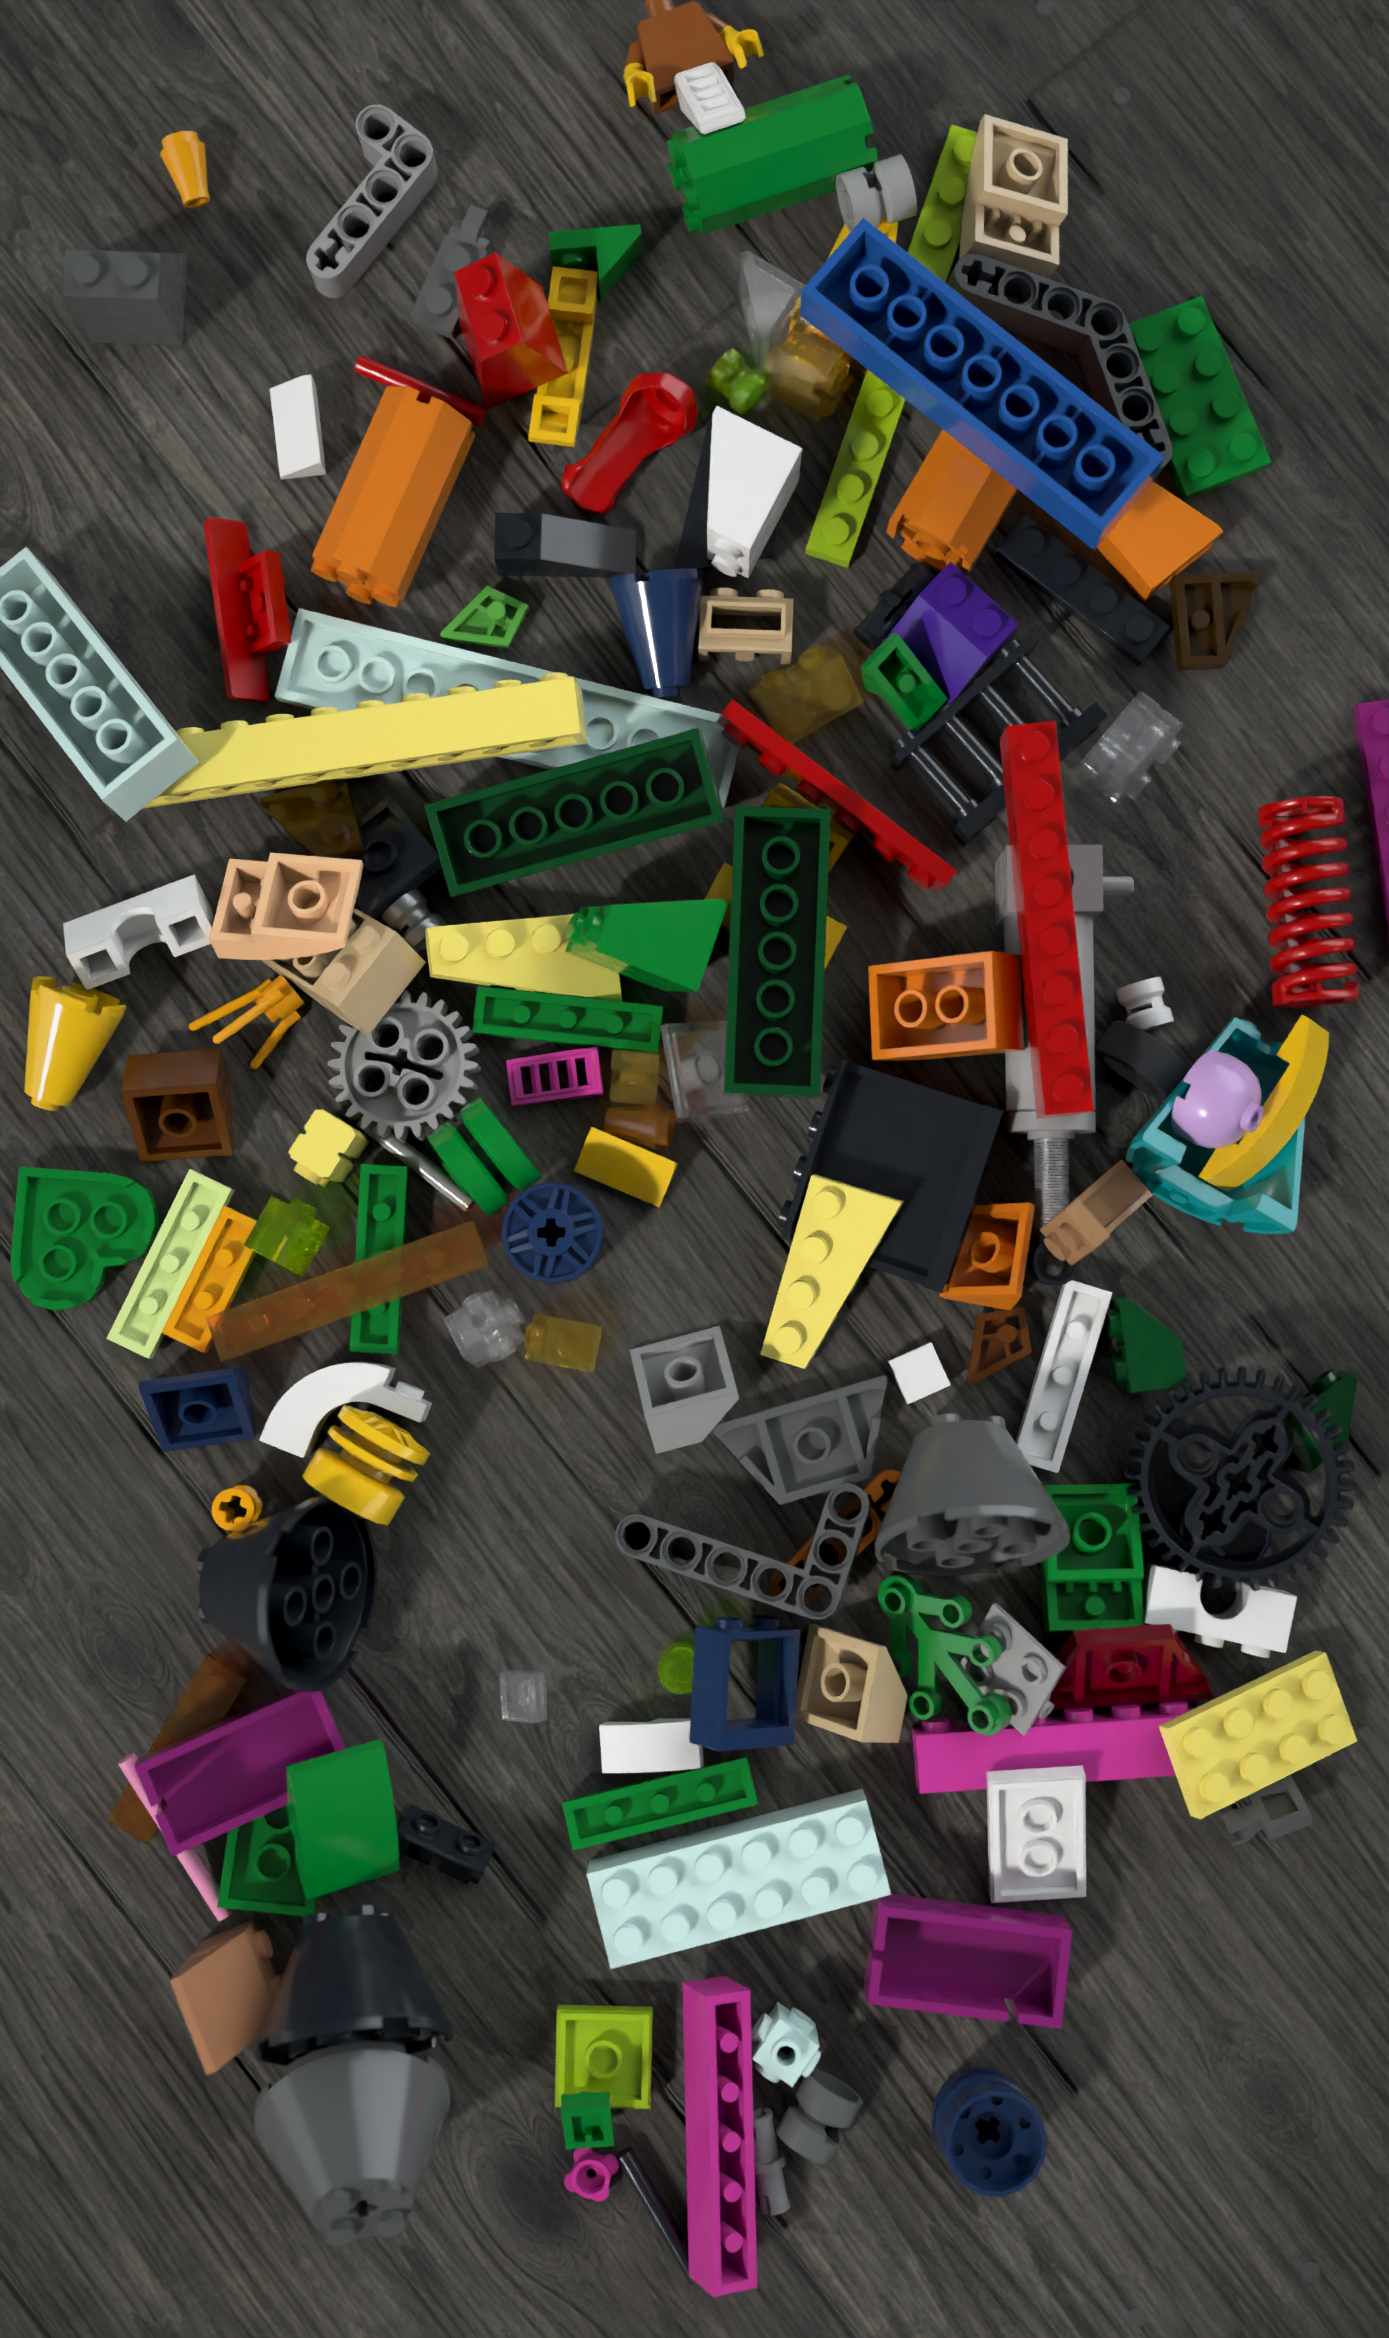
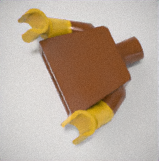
M645 0L644 5L650 18L644 19L637 24V40L629 45L623 79L627 86L629 106H636L635 101L639 98H649L654 116L680 106L674 83L675 75L710 62H715L723 71L731 86L734 85L733 57L736 58L739 68L742 69L747 66V56L758 55L760 58L764 56L757 31L747 29L738 32L714 14L705 13L700 4L695 1L675 7L672 0Z

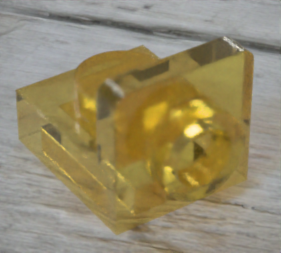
M613 1050L610 1100L618 1103L654 1106L657 1099L661 1064L660 1055Z
M535 1313L533 1322L528 1325L524 1336V1347L527 1350L526 1359L594 1373L603 1326Z

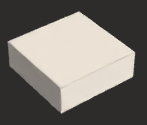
M932 1342L888 1361L907 1404L951 1385Z

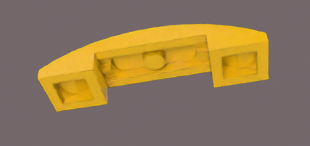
M553 266L548 306L568 374L538 387L537 394H534L528 435L529 442L575 447L592 346L599 280L597 271Z
M1304 1015L1300 1016L1276 1054L1290 1065L1263 1105L1264 1114L1259 1126L1252 1133L1247 1132L1239 1144L1233 1143L1226 1147L1216 1148L1201 1171L1200 1178L1225 1192H1229L1252 1178L1280 1152L1301 1124L1317 1093L1327 1060L1329 1047L1328 1031Z

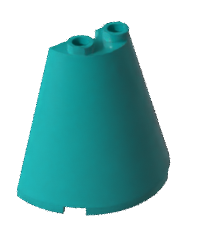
M1234 1017L1201 1056L1210 1050H1215L1234 1056L1245 1063L1259 1080L1262 1096L1260 1105L1263 1106L1290 1064L1276 1055L1283 1043L1269 1042L1267 1045L1260 1040L1261 1033L1257 1031L1254 1024ZM1185 1075L1131 1141L1126 1154V1161L1134 1163L1132 1172L1157 1198L1203 1221L1222 1226L1224 1219L1230 1223L1242 1222L1245 1223L1243 1227L1245 1232L1258 1234L1294 1232L1298 1218L1305 1117L1290 1140L1263 1169L1240 1186L1225 1192L1199 1177L1216 1148L1195 1145L1176 1135L1172 1130L1171 1118L1176 1096L1185 1099L1191 1087V1084L1184 1082Z

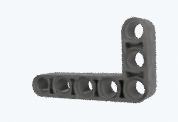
M845 1483L831 1490L826 1499L804 1569L639 1514L626 1516L620 1521L616 1528L615 1540L619 1549L630 1557L810 1619L822 1620L834 1615L842 1603L870 1516L871 1503L867 1494L854 1484ZM845 1493H854L861 1499L862 1509L854 1519H842L837 1514L836 1502ZM644 1523L650 1529V1542L645 1548L636 1550L629 1543V1531L635 1524ZM688 1538L695 1545V1557L689 1564L682 1566L673 1558L672 1550L674 1544L679 1539ZM831 1538H839L847 1548L845 1560L836 1566L826 1564L821 1556V1548L824 1542ZM727 1553L736 1555L741 1564L740 1573L735 1579L730 1581L722 1579L717 1572L719 1558ZM772 1568L782 1571L786 1578V1587L778 1596L766 1594L761 1585L764 1573ZM815 1584L827 1586L832 1594V1602L829 1608L822 1612L812 1610L806 1601L809 1588Z

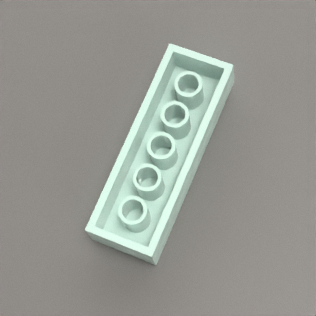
M27 547L0 567V667L102 801L123 820L128 821L199 763L198 759L55 577Z
M863 1788L590 1860L587 1869V1878L611 1969L891 1895Z

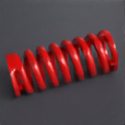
M1330 796L1302 797L1272 802L1259 807L1257 810L1259 828L1269 827L1261 833L1260 845L1265 850L1271 851L1263 858L1262 869L1268 875L1274 876L1265 883L1263 889L1264 894L1269 899L1276 901L1267 907L1265 914L1266 919L1270 923L1278 925V927L1269 932L1267 940L1271 947L1282 950L1271 957L1269 965L1275 973L1285 975L1278 978L1272 984L1273 1007H1320L1359 1000L1358 981L1344 982L1345 988L1323 989L1321 983H1316L1314 988V982L1354 976L1358 971L1357 965L1354 962H1297L1316 956L1352 951L1355 948V940L1352 937H1295L1318 930L1350 926L1353 923V915L1349 912L1331 914L1292 913L1293 911L1311 906L1348 901L1351 898V890L1347 887L1328 889L1288 888L1318 879L1344 877L1349 873V865L1345 862L1319 865L1286 863L1311 855L1343 852L1347 848V840L1343 837L1316 840L1284 839V837L1296 834V837H1301L1303 831L1342 826L1345 823L1344 800ZM1308 984V988L1298 987Z

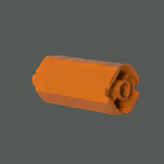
M408 386L386 387L312 554L314 562L311 571L331 582L338 580L347 586V595L365 604H371L373 598L391 607H397L398 603L403 602L475 438L474 432L471 431L473 427L472 422L446 402L435 397L431 398L429 404L416 400L420 391Z
M942 429L891 516L887 533L894 539L899 532L906 539L901 548L908 555L934 570L941 572L949 562H952L956 567L960 568L961 572L968 576L1018 489Z

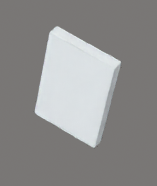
M1083 1766L987 1771L988 1869L991 1903L1086 1897V1787Z

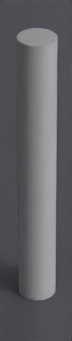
M362 1115V1117L359 1119V1121H358L357 1124H356V1126H358L359 1128H360L361 1120H362V1118H363L364 1115ZM378 1124L369 1133L365 1132L465 1212L473 1204V1198L471 1196L467 1197L450 1175L407 1141L401 1143L397 1140L393 1130L386 1140L377 1136Z

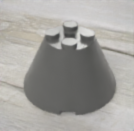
M941 1414L931 1419L932 1426L919 1432L913 1439L875 1541V1554L879 1562H884V1557L892 1560L893 1570L907 1574L931 1577L979 1576L998 1573L997 1564L1021 1559L1022 1567H1027L1047 1560V1558L1057 1555L1067 1547L1070 1541V1533L1067 1522L1006 1429L1004 1418L1000 1416H986L978 1420L960 1421V1416L957 1414Z
M361 2041L334 2045L307 2054L287 2065L288 2074L273 2086L272 2083L268 2082L259 2094L255 2104V2131L266 2153L315 2227L324 2233L327 2244L331 2246H344L354 2239L369 2238L376 2235L393 2237L400 2234L405 2229V2219L411 2212L449 2111L450 2088L444 2070L428 2055L424 2057L423 2061L406 2054L405 2045L383 2041Z

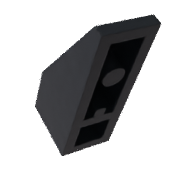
M495 513L494 560L499 576L611 578L616 575L635 573L636 578L637 530L542 513Z

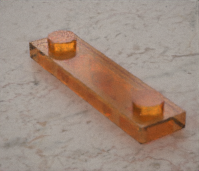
M210 1653L207 1654L147 1754L224 1720L249 1677ZM129 1782L107 1821L143 1843L148 1844L157 1832L158 1826Z

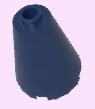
M667 569L650 571L648 574L638 575V578H635V573L611 577V589L643 690H652L654 698L680 696V687L689 686L704 581L703 570Z

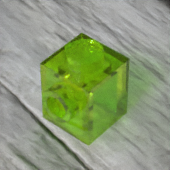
M271 1196L244 1246L303 1277L330 1227L314 1219L318 1210L303 1201L292 1197L288 1205Z

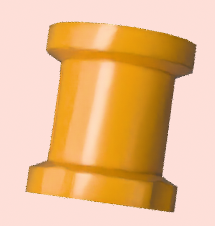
M237 1485L234 1488L223 1490L215 1497L212 1503L213 1519L219 1527L229 1531H236L259 1518L262 1513L263 1502L258 1496L256 1489L248 1485ZM240 1497V1506L246 1508L247 1513L235 1518V1510L228 1507V1503Z

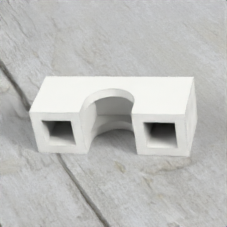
M194 874L63 923L66 956L85 989L89 990L129 975V962L132 956L149 944L167 943L174 957L211 944L209 937L214 922L213 910Z
M1147 1561L1142 1586L1145 1623L1149 1625L1171 1624L1176 1633L1177 1630L1195 1633V1642L1213 1647L1223 1648L1224 1640L1241 1643L1242 1652L1259 1657L1269 1658L1271 1650L1286 1653L1297 1596L1283 1590L1260 1586L1258 1591H1252L1250 1583L1241 1581L1240 1591H1237L1234 1603L1227 1610L1215 1614L1207 1613L1200 1600L1202 1580L1200 1582L1196 1581L1194 1571L1186 1570L1179 1573L1176 1570L1177 1567Z

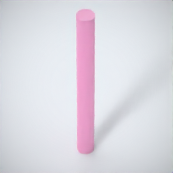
M134 1752L123 1757L118 1762V1765L160 1829L155 1814L158 1807L166 1804V1801L162 1797L161 1803L150 1806L134 1767L138 1757ZM193 1847L176 1855L217 1920L221 1921L231 1915L234 1909L217 1907L220 1886L196 1848Z

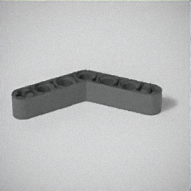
M971 253L960 258L954 267L947 285L1003 329L1077 355L1093 400L1165 457L1157 473L1158 476L1171 459L1172 445L1122 309L1114 302L982 254ZM991 287L996 288L993 294L988 293ZM1005 295L1015 296L1021 304H1013L1008 301ZM1048 310L1057 311L1064 320L1052 317ZM1092 326L1101 327L1107 335L1103 336L1096 333ZM1107 368L1116 369L1122 378L1113 377ZM1122 410L1131 411L1136 416L1137 421H1131L1126 418Z

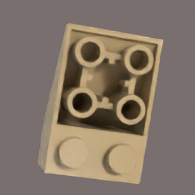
M355 908L344 948L307 957L261 960L336 1016L366 1035L372 1032L426 963L396 931Z

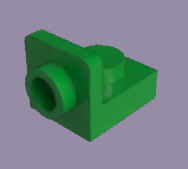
M586 2091L579 2094L561 2095V2115L566 2149L614 2146V2108H611L610 2091Z

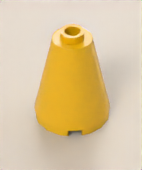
M37 976L33 978L30 993L24 1092L32 1097L31 1104L49 1111H59L60 1106L71 1105L123 1018L126 1005H118L119 999L94 988L86 990L83 984L73 982L72 986L58 988L56 985L59 978Z

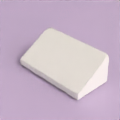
M303 375L270 388L280 479L325 475L326 467L317 389L312 375Z

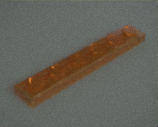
M471 1220L205 1318L220 1361L227 1362L490 1266L491 1263L476 1221Z

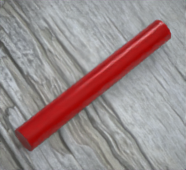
M360 355L355 365V373L385 386L411 387L420 391L417 399L429 404L432 397L440 399L478 426H481L485 420L487 409L363 355Z

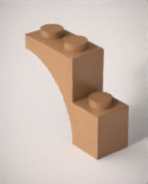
M1121 1159L1040 1229L1046 1237L1044 1239L1045 1245L1056 1258L1062 1261L1066 1260L1072 1266L1110 1237V1233L1153 1194Z

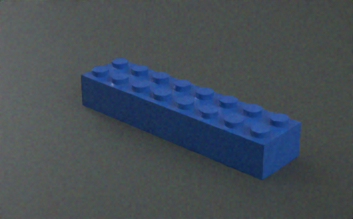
M863 218L801 290L800 316L1093 550L1099 546L1156 478L1165 458L1163 455L866 219Z

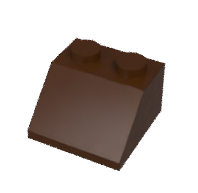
M221 1048L128 1055L121 1094L141 1162L230 1156L234 1154L230 1082Z

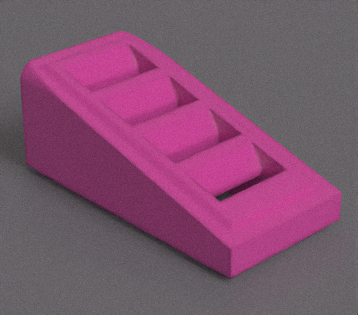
M598 1047L506 1060L512 1107L604 1096ZM585 1061L588 1085L579 1086L576 1062ZM566 1063L569 1088L560 1089L558 1064ZM541 1066H548L551 1091L542 1092L539 1068ZM530 1068L532 1094L524 1095L521 1069Z

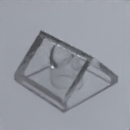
M746 251L740 253L739 297L759 379L769 377L802 325L800 316L801 290L805 285L752 252Z
M727 1021L670 1023L660 1026L677 1124L748 1112L746 1096L724 1095Z

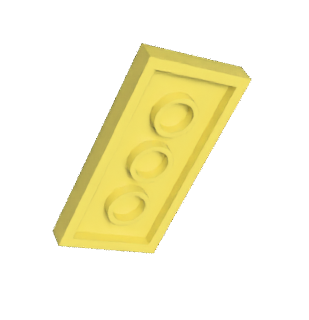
M1316 1650L1159 1725L1190 1816L1197 1819H1202L1357 1742L1326 1652Z

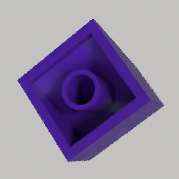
M949 562L918 595L887 638L893 632L899 634L947 697L945 702L951 705L996 658L998 653L1011 642L1019 623L952 562Z

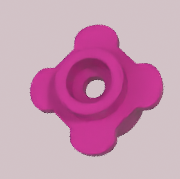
M592 2148L575 2149L573 2168L570 2172L566 2173L564 2178L566 2188L570 2192H577L580 2196L596 2202L605 2200L609 2196L610 2190L608 2186L610 2178L613 2174L617 2173L619 2168L616 2157L612 2154L603 2156L593 2152ZM589 2169H594L596 2171V2175L594 2177H589L587 2175V2171Z

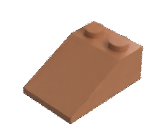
M254 1919L202 1940L170 1979L206 2075L216 2072L258 2039L282 1979L281 1974L276 1976L269 1959L273 1957L269 1937L264 1930L258 1931Z

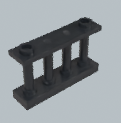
M1034 633L1022 643L1018 638L1013 639L996 656L1000 662L921 732L917 733L914 729H911L893 746L897 753L894 754L890 766L897 772L911 760L957 811L955 817L959 822L956 824L952 835L963 847L1006 810L1002 764L959 718L963 713L980 700L1004 728L1009 725L1026 724L994 688L996 684L1014 669L1061 721L1058 726L1063 731L1057 735L1060 762L1099 729L1108 717L1107 713L1097 702L1092 704L1086 711H1083L1079 706L1074 708L1030 660L1028 656L1033 653L1039 641V638ZM944 730L992 782L989 786L994 792L981 803L976 797L971 800L925 749Z

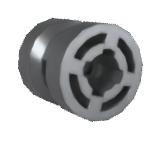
M414 889L404 894L382 915L383 920L391 929H397L403 934V939L416 953L426 947L424 931L427 927L447 926L439 914L429 912L426 906L427 899L419 889Z

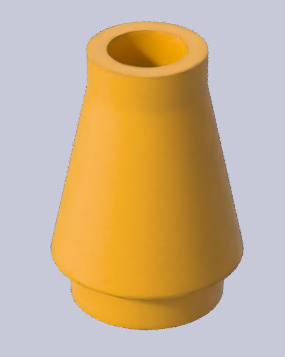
M180 131L162 139L163 150L160 155L181 195L184 207L194 208L209 203L205 144L199 141L198 135L194 131Z

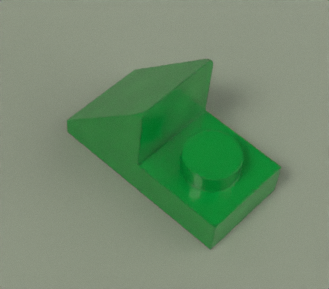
M641 224L549 232L552 267L586 270L588 267L598 266L600 297L602 300L642 255Z
M893 632L861 666L864 689L882 696L907 729H914L917 732L947 700V697L897 633Z

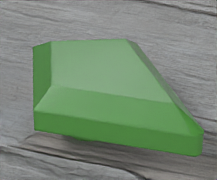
M486 586L441 631V639L444 641L509 649L529 610V605Z

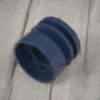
M550 1182L532 1186L514 1199L505 1213L501 1235L505 1253L517 1270L533 1280L560 1284L577 1280L593 1268L603 1251L605 1230L601 1214L586 1195L569 1185ZM556 1220V1225L559 1228L565 1229L566 1233L565 1237L557 1238L556 1246L550 1247L549 1240L541 1238L540 1232L549 1227V1221Z
M973 2067L957 2072L941 2086L932 2105L931 2126L936 2143L953 2173L965 2187L980 2195L1003 2197L1021 2191L1037 2176L1045 2160L1047 2136L1042 2119L1011 2077L994 2068ZM980 2118L986 2122L991 2121L987 2128L980 2124L978 2126L975 2125Z

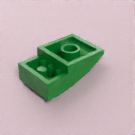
M1137 1483L1043 1485L1067 1522L1070 1533V1541L1067 1547L1057 1555L1041 1562L1044 1636H1070L1074 1630L1145 1625L1141 1581L1144 1579L1141 1532L1139 1529L1140 1519L1139 1515H1134L1130 1510L1132 1506L1138 1504V1497L1126 1495V1488L1137 1485Z
M381 1739L286 1767L289 1826L295 1840L296 1871L307 1900L399 1871L395 1808L385 1748Z

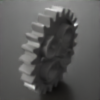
M404 990L400 1002H394L369 1035L355 1027L339 1026V1029L347 1038L345 1042L331 1043V1046L341 1054V1058L328 1061L327 1065L340 1072V1075L329 1080V1084L336 1089H344L335 1100L341 1106L352 1104L345 1114L350 1120L355 1121L364 1115L360 1128L365 1132L369 1133L378 1124L377 1136L383 1140H386L392 1129H394L396 1139L401 1143H405L409 1130H412L414 1135L422 1141L425 1138L426 1126L430 1125L435 1130L441 1125L440 1119L444 1116L456 1123L458 1119L452 1108L455 1105L465 1107L469 1104L462 1096L463 1091H475L478 1089V1086L468 1078V1074L480 1072L481 1067L477 1063L469 1061L468 1058L475 1056L480 1051L476 1044H464V1042L470 1039L473 1032L468 1026L457 1028L463 1019L457 1011L446 1016L448 1005L445 1001L439 1000L431 1008V997L427 993L423 992L417 1003H414L412 994L408 990ZM392 1028L399 1029L398 1041L391 1047L381 1048L380 1038L382 1034ZM442 1041L444 1047L441 1055L434 1060H425L423 1057L425 1047L430 1042ZM368 1053L378 1054L401 1064H405L409 1059L419 1069L443 1073V1078L436 1080L410 1069H403L400 1073L389 1063L366 1060V1055ZM384 1072L385 1083L382 1088L375 1092H367L366 1082L368 1078L374 1073ZM421 1084L428 1085V1098L421 1104L411 1105L409 1097L412 1089Z

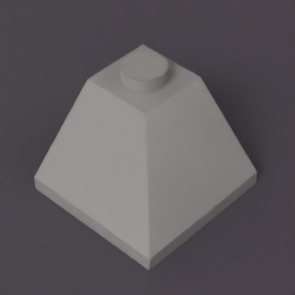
M720 1326L630 1350L644 1416L656 1454L702 1442L739 1399Z

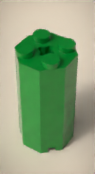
M846 75L744 109L746 119H743V122L707 134L701 133L695 126L672 133L673 139L666 141L671 162L667 163L674 190L682 189L686 203L682 205V212L689 233L699 231L702 235L835 192L836 175L862 166L868 172H871L873 164L878 162L876 147L869 150L866 147L868 145V136L873 134L872 123L859 86L856 83L851 84L852 78Z

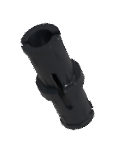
M913 562L909 570L890 591L884 590L877 597L879 603L853 629L855 637L870 650H875L884 637L900 621L918 595L934 579L932 573L922 564Z

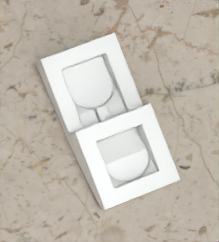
M657 1718L651 1722H605L599 1725L602 1773L676 1771L697 1769L704 1766L703 1747L689 1743L690 1718Z

